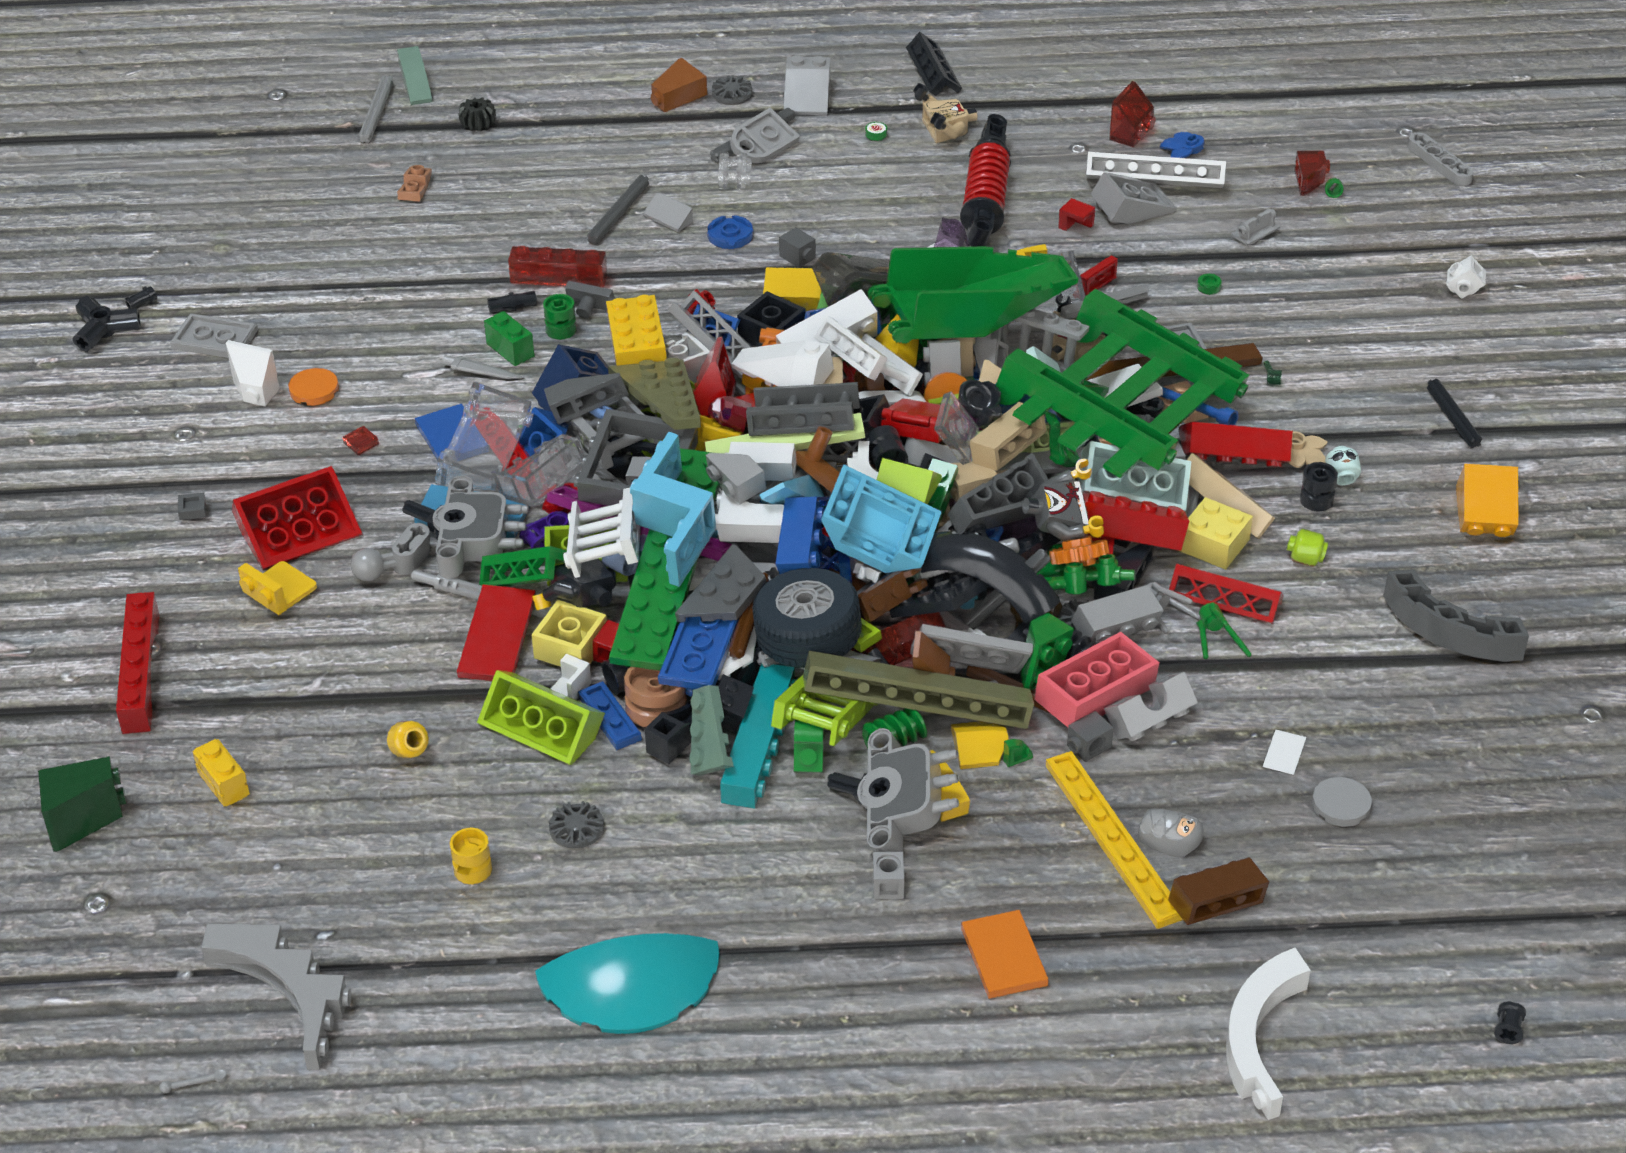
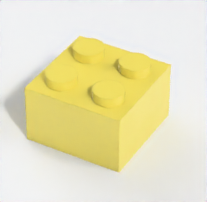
M1205 497L1188 517L1190 522L1180 552L1226 570L1250 540L1253 516Z
M557 600L532 633L534 659L561 667L560 660L565 654H569L591 664L593 661V640L607 622V615Z

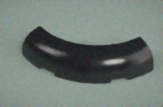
M952 531L934 533L921 567V573L950 570L978 578L1001 593L1013 605L1024 623L1044 615L1060 602L1055 591L1042 574L1037 575L1024 563L1026 559L1011 548L974 533H969L968 535L952 534Z

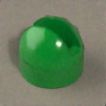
M1330 178L1325 184L1326 195L1331 198H1337L1342 195L1344 190L1343 183L1340 179ZM1334 183H1336L1332 191L1329 190Z

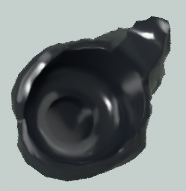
M971 379L960 385L959 404L968 416L975 419L977 427L981 429L987 428L1002 414L1000 406L1002 393L995 384L990 381L981 382Z

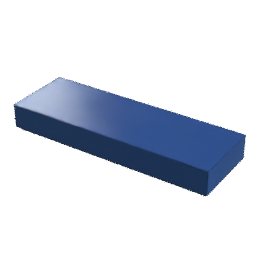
M603 681L578 691V697L582 703L605 713L600 728L616 751L642 740L641 732Z

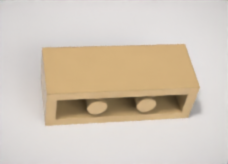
M1018 402L970 440L973 463L996 471L1000 470L1047 432L1044 415L1029 426L1012 416L1013 412L1023 404Z

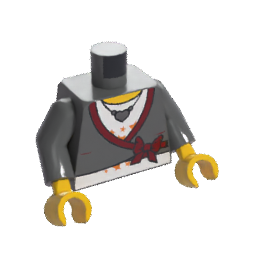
M1087 459L1079 460L1076 463L1075 470L1071 471L1068 469L1043 482L1032 498H1025L1023 500V513L1035 515L1037 528L1040 531L1048 532L1062 541L1086 537L1088 533L1097 538L1103 535V518L1101 516H1093L1088 520L1080 481H1075L1077 477L1083 480L1090 478L1092 469L1080 470L1089 465Z

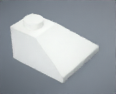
M228 340L226 347L233 382L244 402L266 407L280 389L273 350Z

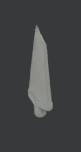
M444 355L442 364L451 366L452 370L504 379L525 378L513 372L462 356L452 357Z

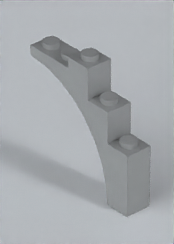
M207 923L201 946L206 967L230 969L251 975L270 984L284 995L296 1009L304 1025L303 1054L307 1070H320L322 1057H327L329 1042L328 1038H326L327 1032H332L334 1019H343L345 1007H349L351 1004V988H346L344 975L319 974V963L314 962L312 950L288 949V939L283 937L281 925Z

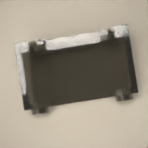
M826 252L817 259L812 269L829 307L861 289L869 297L868 289L870 287L887 284L890 260Z

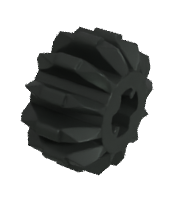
M474 97L472 100L466 99V102L461 103L459 108L460 124L465 129L470 128L471 131H480L483 128L489 129V126L494 125L496 116L494 104L491 103V100H484L483 97L480 99Z

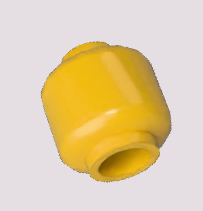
M415 721L397 722L390 728L387 735L388 748L397 757L402 758L418 757L424 753L429 742L428 732L425 727Z

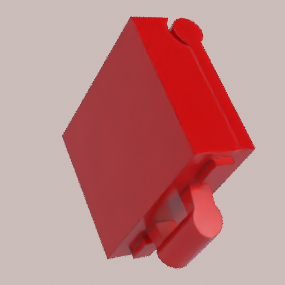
M902 398L889 408L882 410V418L885 419L881 420V426H893L897 429L899 435L903 437L939 443L959 429L960 408Z

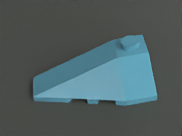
M810 475L782 482L759 494L762 504L784 505L785 498L815 496L818 497L820 505L827 502L818 482Z

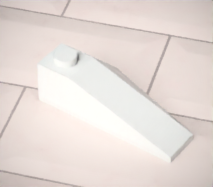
M809 340L745 348L741 350L731 363L732 368L752 378H762L765 380V384L770 387L773 385L779 387L823 384L834 369L830 344Z

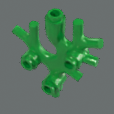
M1055 544L1050 547L1049 551L1063 546L1062 544ZM1113 554L1102 555L1099 557V560H1096L1095 564L1083 566L1080 562L1052 565L1050 561L1037 573V575L1042 574L1054 591L1065 589V592L1068 594L1086 592V581L1097 580L1099 585L1111 586L1121 583L1122 580L1135 581L1136 576L1135 570L1122 569V566H1118V560L1115 559Z

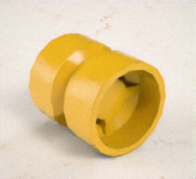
M470 827L457 831L449 842L454 876L464 884L472 885L485 881L492 872L488 836L478 828Z

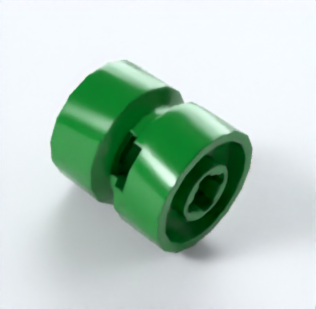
M554 294L547 297L543 302L545 330L548 337L563 340L575 335L577 329L573 298L566 294Z

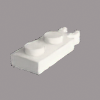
M849 556L848 563L852 572L856 574V578L864 581L872 580L874 583L878 582L882 571Z

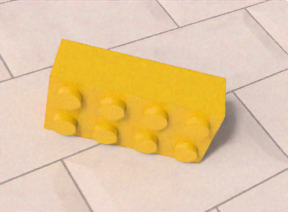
M639 295L634 298H616L612 301H606L616 366L639 364L643 360L660 362L667 359L655 295Z

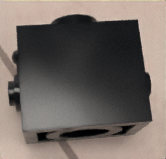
M723 674L717 684L724 713L721 727L736 732L745 716L754 687Z

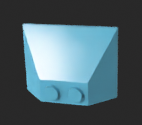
M843 464L821 521L836 550L884 573H891L922 567L942 511Z

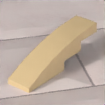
M1191 453L1187 459L1191 461L1189 485L1206 498L1252 515L1251 534L1260 539L1275 517L1242 489L1236 487L1201 458Z

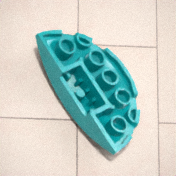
M670 933L623 936L590 944L566 953L535 970L538 986L547 1002L552 1001L559 1007L562 1016L579 1026L583 1022L599 1026L601 1032L630 1034L645 1032L676 1021L681 1011L690 1005L696 1007L709 991L708 985L713 974L717 975L719 966L718 941L698 936Z

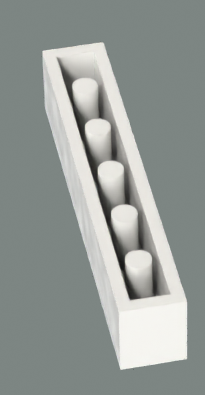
M1088 152L1086 179L1099 180L1103 172L1156 182V184L1223 188L1226 161Z

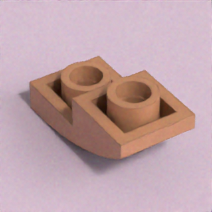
M422 165L409 167L403 175L404 184L397 191L398 200L420 202L427 190L432 169L424 168Z

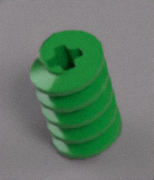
M904 708L903 711L897 710L893 715L887 714L883 719L877 718L873 723L867 722L862 728V737L867 749L870 735L875 730L882 728L888 729L902 747L907 746V737L912 743L917 742V733L922 739L927 737V729L921 714L917 710Z

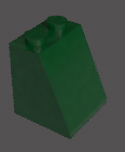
M110 756L38 770L41 812L53 852L60 851L123 817L122 805L127 804L124 787L118 788V785L121 784L120 772L118 767L113 768Z

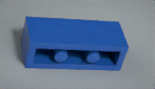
M817 496L785 498L775 564L779 575L791 570L819 568L820 566L818 547L823 544V533L821 530L823 523L821 518L825 508L820 506Z

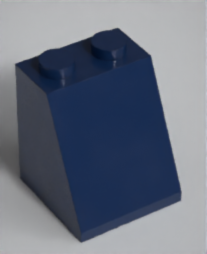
M558 344L532 394L541 408L552 412L546 398L545 388L566 379L609 374L608 365L598 352Z

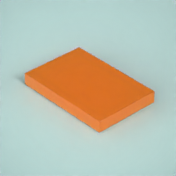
M1020 910L961 922L962 933L988 999L1048 986L1047 974Z

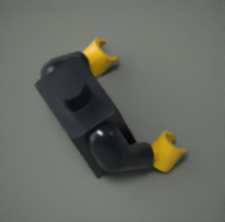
M599 559L581 563L580 577L577 578L574 577L571 568L567 569L565 563L556 565L554 580H551L550 586L544 589L543 593L532 596L536 610L550 607L552 606L551 601L557 597L580 608L599 604L602 607L607 606L612 601V589L616 586V572L606 568Z

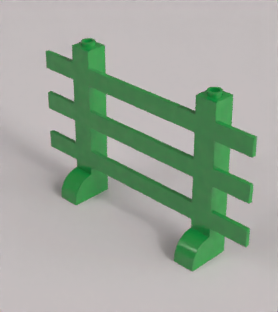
M1094 289L1085 296L1076 318L1081 324L1089 326V331L1077 342H1092L1103 333L1108 334L1107 337L1062 373L1017 348L1006 357L996 386L1002 393V405L1015 404L1026 395L1031 397L1012 414V416L1029 426L1050 409L1075 422L1057 440V442L1076 452L1095 434L1120 448L1117 453L1104 463L1102 468L1122 478L1140 460L1158 471L1165 464L1170 465L1177 455L1175 447L1178 439L1169 434L1213 394L1230 404L1238 397L1242 398L1249 387L1246 384L1249 374L1241 370L1242 365L1225 356L1223 359H1220L1199 347L1200 342L1187 334L1182 333L1178 335L1156 323L1158 318L1140 309L1137 312L1103 292ZM1127 346L1151 359L1106 398L1081 384ZM1169 370L1194 383L1150 423L1125 410Z

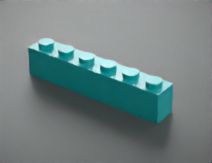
M761 664L745 716L741 721L729 756L732 757L734 767L725 769L720 783L721 803L755 809L758 798L764 797L766 781L764 780L765 777H770L773 761L771 758L772 756H777L779 750L778 737L783 736L785 732V727L781 730L771 726L774 701L797 680L795 679L794 667L776 664L764 667Z

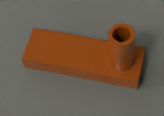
M818 426L808 450L796 451L797 465L832 493L840 472L822 459V456L833 433L826 427Z

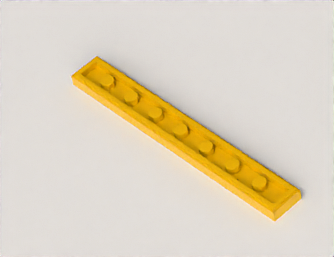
M1069 751L1046 759V768L1155 927L1160 929L1182 921L1183 919L1168 901L1169 889L1074 753Z

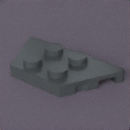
M732 544L675 612L676 620L678 622H686V617H701L702 621H714L717 619L724 621L738 620L755 599L761 588L767 583L766 577L736 545Z

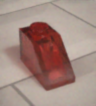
M1297 151L1294 171L1300 196L1307 195L1325 182V175L1330 171V161L1326 160L1324 151Z

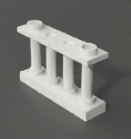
M827 315L815 335L817 340L821 343L830 344V349L866 377L875 381L879 373H882L886 380L908 396L912 395L923 375L869 334L865 333L861 339L834 318Z
M630 488L623 489V500H619L618 504L581 513L578 502H572L571 513H568L570 526L564 561L567 569H572L575 578L580 577L581 563L619 553L620 556L625 555L628 565L638 562L640 525L636 524L635 515L632 511L633 499L632 494H630ZM618 515L617 517H613V518H609V519H605V520H601V521H597V522L585 524V523H587V522H591V521H595V520H599V519H603V518H607V517H611V516ZM617 528L616 530H612V531H608V532H604V533H600V534H597V535H593V536H589V537H585V538H584V536H586V535H590V534H594V533H598V532H602V531H606V530H610V529ZM616 541V543L583 551V549Z

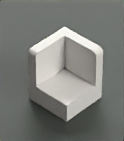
M565 654L560 660L562 677L551 689L577 700L579 698L578 691L587 688L591 684L590 663Z

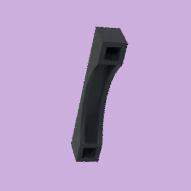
M757 639L753 662L744 668L740 667L730 674L731 678L751 685L756 680L761 666L757 663L759 659L758 653L762 651ZM691 701L678 709L661 712L645 728L646 753L670 764L691 743Z

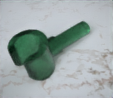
M1264 361V366L1267 370V384L1281 385L1282 370H1274L1269 361Z

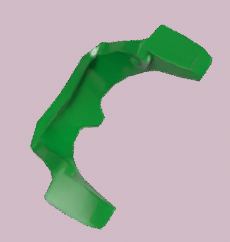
M1047 411L1044 416L1050 428L1049 447L1051 455L1049 459L1066 468L1075 467L1080 457L1077 451L1074 452L1057 442L1060 437V422L1055 414Z

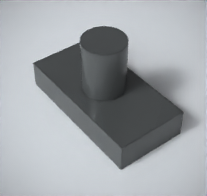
M568 281L565 286L566 294L573 298L574 304L578 305L576 314L582 318H589L593 308L607 311L606 301L615 299L612 289Z

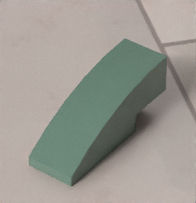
M419 47L397 49L398 62L410 104L417 105L432 102L431 91Z

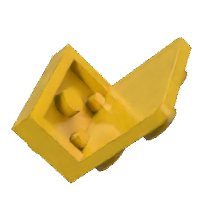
M285 561L277 563L264 573H261L248 563L238 568L239 584L242 591L277 615L282 614L317 588L315 580Z

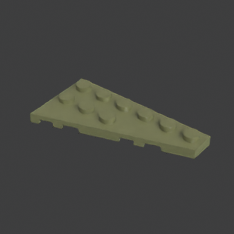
M667 358L660 362L643 360L639 364L608 366L609 374L620 373L625 386L628 387V392L642 404H649L650 410L653 413L659 412L661 419L674 430L701 428L699 412L683 359Z

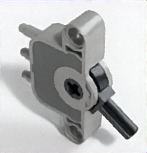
M461 475L450 480L445 505H441L434 510L407 500L404 502L402 511L407 515L427 522L428 528L435 534L437 542L436 556L439 574L444 578L450 579L458 577L462 573L464 561H482V556L501 554L504 549L522 548L524 545L522 539L506 538V533L525 531L526 523L508 521V515L529 513V506L506 504V498L498 492H474L472 479Z
M878 729L868 739L867 774L864 773L862 779L834 772L828 775L827 786L830 789L853 795L858 803L865 807L867 810V843L874 852H903V835L932 828L940 819L941 812L949 811L959 806L957 798L941 800V788L958 783L959 777L956 773L941 776L939 765L952 759H957L959 756L958 751L954 749L931 753L922 744L901 747L888 729Z

